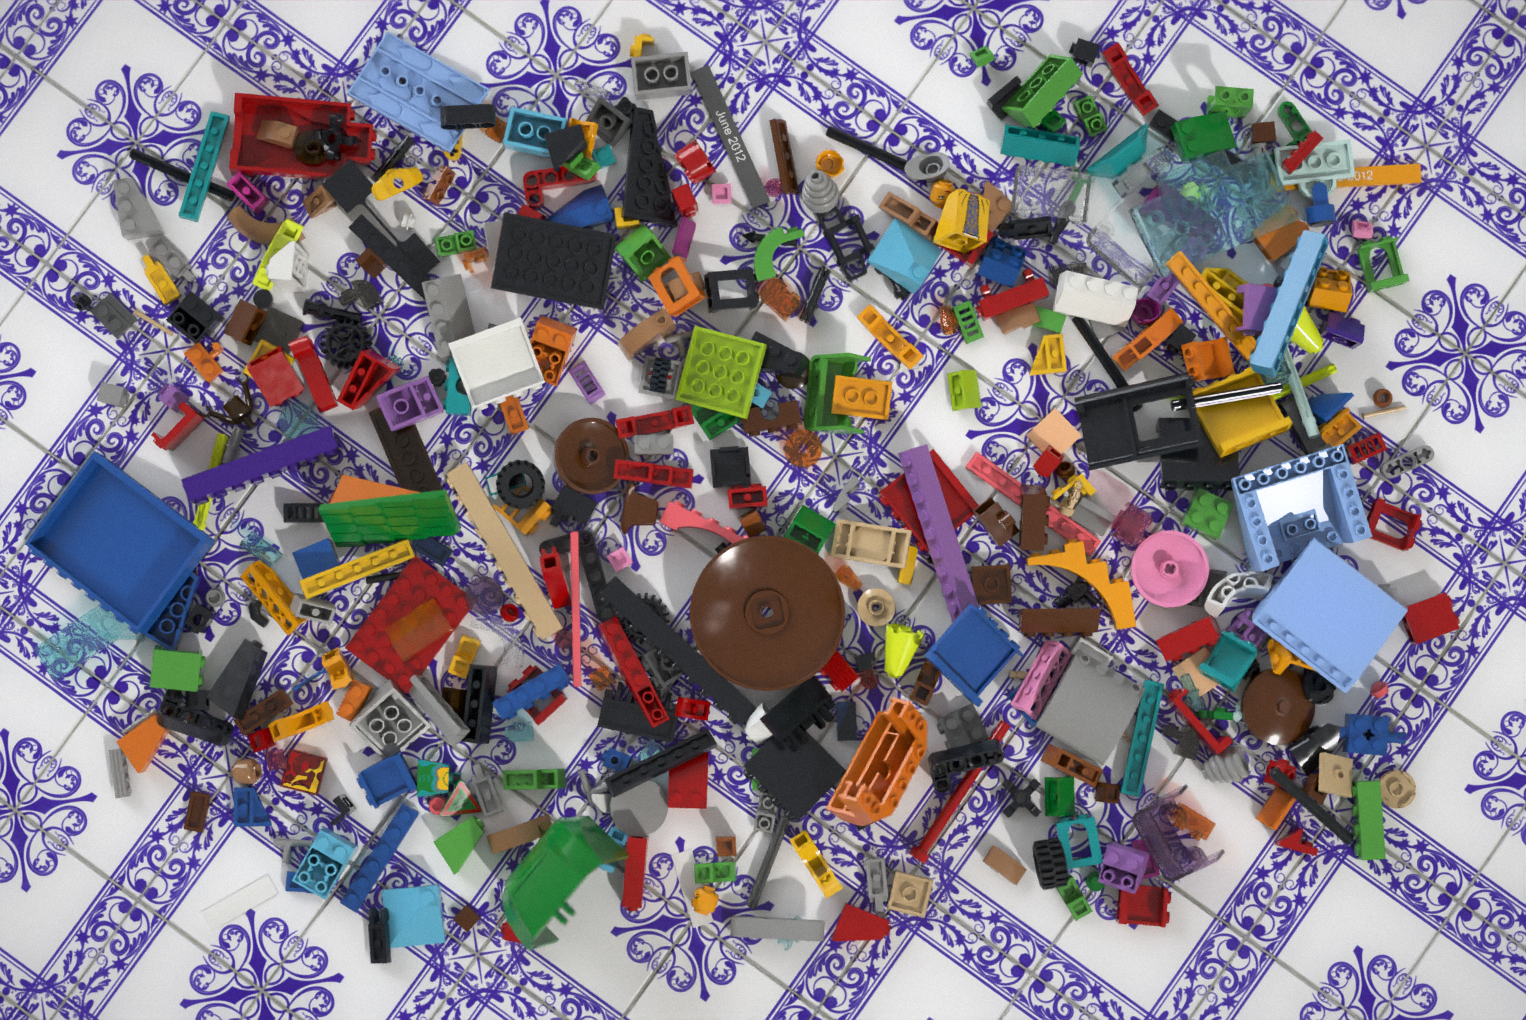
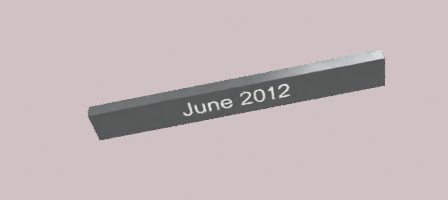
M709 65L692 71V77L752 209L769 203L770 199Z

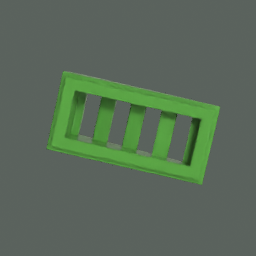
M970 300L952 308L966 344L984 337ZM968 309V312L959 314V311ZM971 316L972 319L962 322L963 318ZM974 323L975 326L965 330L964 326ZM977 330L978 333L968 337L967 333Z

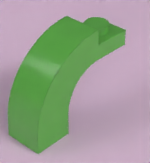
M782 226L771 230L761 239L756 248L753 262L758 282L776 277L772 261L776 248L784 242L805 237L802 228L798 229V226L787 229V233H784Z

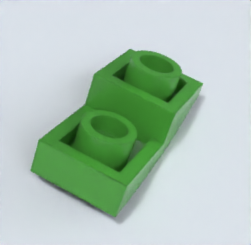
M1092 94L1073 102L1078 116L1090 137L1108 130L1101 112L1097 109Z
M473 230L434 239L438 258L477 249Z

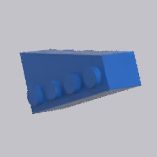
M194 571L190 574L147 632L146 637L166 649L177 650L185 627V621L188 618L201 579L200 575Z

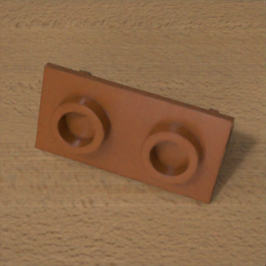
M441 165L440 168L437 167L432 177L436 184H428L423 193V198L438 206L443 200L449 185L453 182L456 173L448 166Z

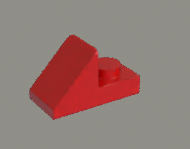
M678 697L675 716L708 721L711 702Z
M1300 827L1275 842L1277 846L1317 856L1318 848L1313 847L1314 843L1302 840L1300 844L1303 828Z

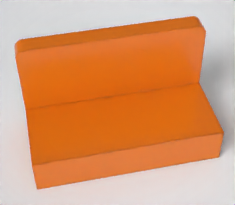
M1276 786L1255 819L1268 828L1277 830L1296 799Z

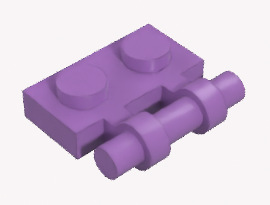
M1246 608L1236 616V621L1231 626H1228L1225 631L1234 632L1239 636L1238 639L1244 642L1248 640L1257 648L1268 634L1248 619L1252 612ZM1242 624H1245L1247 628L1242 634H1239L1237 630Z

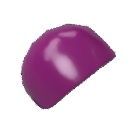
M1148 297L1137 299L1131 314L1133 321L1142 326L1152 324L1160 316V304L1157 300L1152 301Z

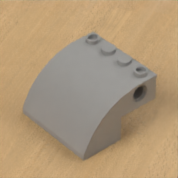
M1078 649L1068 662L1057 688L1048 698L1035 726L1103 766L1132 719L1145 688Z

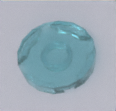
M292 403L282 410L279 417V426L286 437L294 439L316 431L318 417L309 405Z

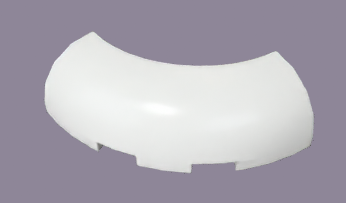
M1260 571L1230 574L1213 587L1207 597L1204 608L1211 616L1217 618L1225 609L1226 604L1234 599L1251 598L1261 601L1270 590L1273 575Z

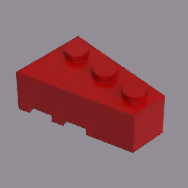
M371 349L361 350L337 401L351 410L362 408L402 367Z

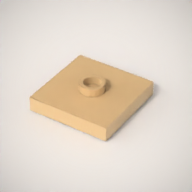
M1325 752L1320 753L1318 791L1345 798L1352 797L1353 759Z
M895 870L887 909L925 918L933 879Z

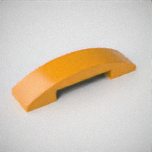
M871 304L857 316L861 324L908 369L911 370L924 357Z

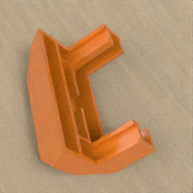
M891 697L890 701L892 704L888 711H878L826 807L829 812L842 821L865 826L891 816L898 806L904 791L907 789L927 750V722L910 701Z

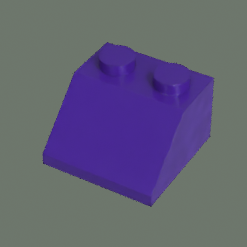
M1336 311L1325 314L1319 329L1322 338L1351 349L1363 343L1365 325L1360 324V320L1342 317L1343 314Z

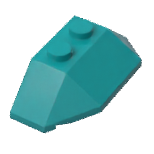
M1147 123L1142 125L1090 165L1084 173L1090 176L1110 179L1115 178L1117 175L1119 178L1129 171L1127 168L1131 164L1136 166L1143 160L1142 156L1146 152L1149 125Z

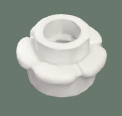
M405 212L401 227L406 228V230L409 227H414L416 217L413 216V212L411 214Z

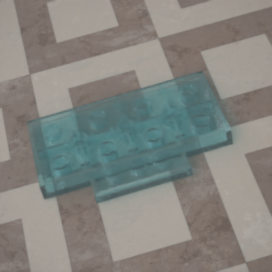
M1222 149L1160 175L1154 180L1161 195L1128 210L1162 279L1173 274L1165 264L1178 251H1182L1192 265H1195L1299 220L1268 150L1231 165L1225 150Z

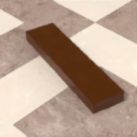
M781 119L769 120L783 194H799L786 121Z

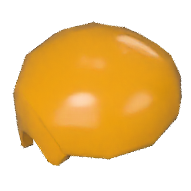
M824 150L816 158V169L823 171L831 178L839 176L845 169L843 167L844 159L834 150Z

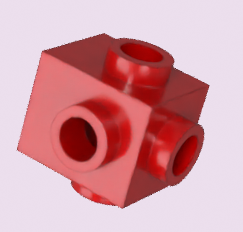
M1279 758L1278 762L1270 760L1266 768L1264 782L1281 787L1269 776V771L1277 767L1293 781L1296 767L1290 766V761Z

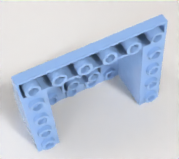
M1343 444L1231 478L1244 549L1251 571L1268 570L1280 566L1279 563L1297 558L1314 537L1328 548L1372 537Z
M1314 537L1253 609L1252 622L1346 694L1362 675L1408 609Z

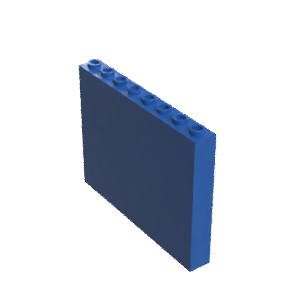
M94 451L26 541L25 545L30 548L29 552L37 558L39 556L42 557L45 565L50 568L55 567L58 570L57 574L64 579L69 578L72 581V586L78 590L83 589L86 592V597L92 601L97 600L100 602L99 607L106 612H113V617L117 621L127 623L129 625L127 628L135 634L139 632L146 635L216 540L105 456Z

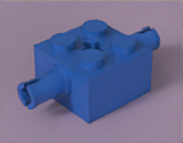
M1345 714L1344 727L1340 726L1339 738H1343L1342 752L1387 756L1388 743L1405 744L1406 739H1399L1398 737H1407L1406 732L1389 731L1390 717ZM1367 732L1369 733V736L1365 737L1363 736V733Z

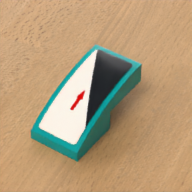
M498 473L485 477L490 496L498 494L496 489ZM524 473L514 475L509 481L510 490L527 485Z

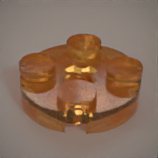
M806 429L793 432L787 438L784 446L785 456L789 463L800 468H808L815 465L819 461L823 450L820 438L812 431ZM800 444L808 446L806 454L804 452L799 453Z

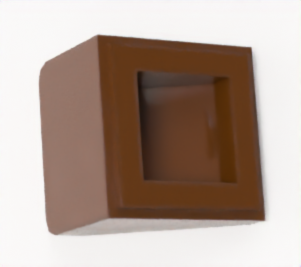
M1098 782L1096 785L1095 801L1119 804L1121 785Z

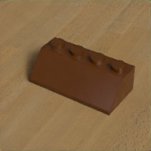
M1100 608L1018 610V633H1023V637H1035V633H1043V637H1054V633H1062V637H1073V633H1081L1082 637L1093 636V633L1098 632Z

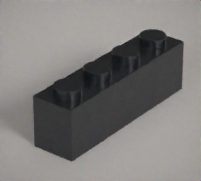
M470 664L463 721L470 731L461 742L489 744L497 666Z

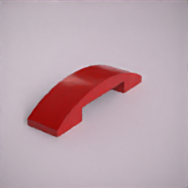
M1119 42L1102 52L1117 83L1142 116L1159 106L1150 90L1147 91L1128 62V56Z
M691 405L615 420L619 439L630 438L635 435L653 434L694 424Z

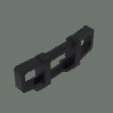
M837 206L829 212L818 213L817 218L824 231L823 235L828 239L837 258L836 262L841 267L847 281L852 282L865 276L867 269L862 256L873 251L875 247L873 243H870L863 229L859 214L845 221ZM833 211L842 223L827 229L822 216ZM854 225L864 247L844 257L834 234ZM859 258L863 271L851 277L844 265Z

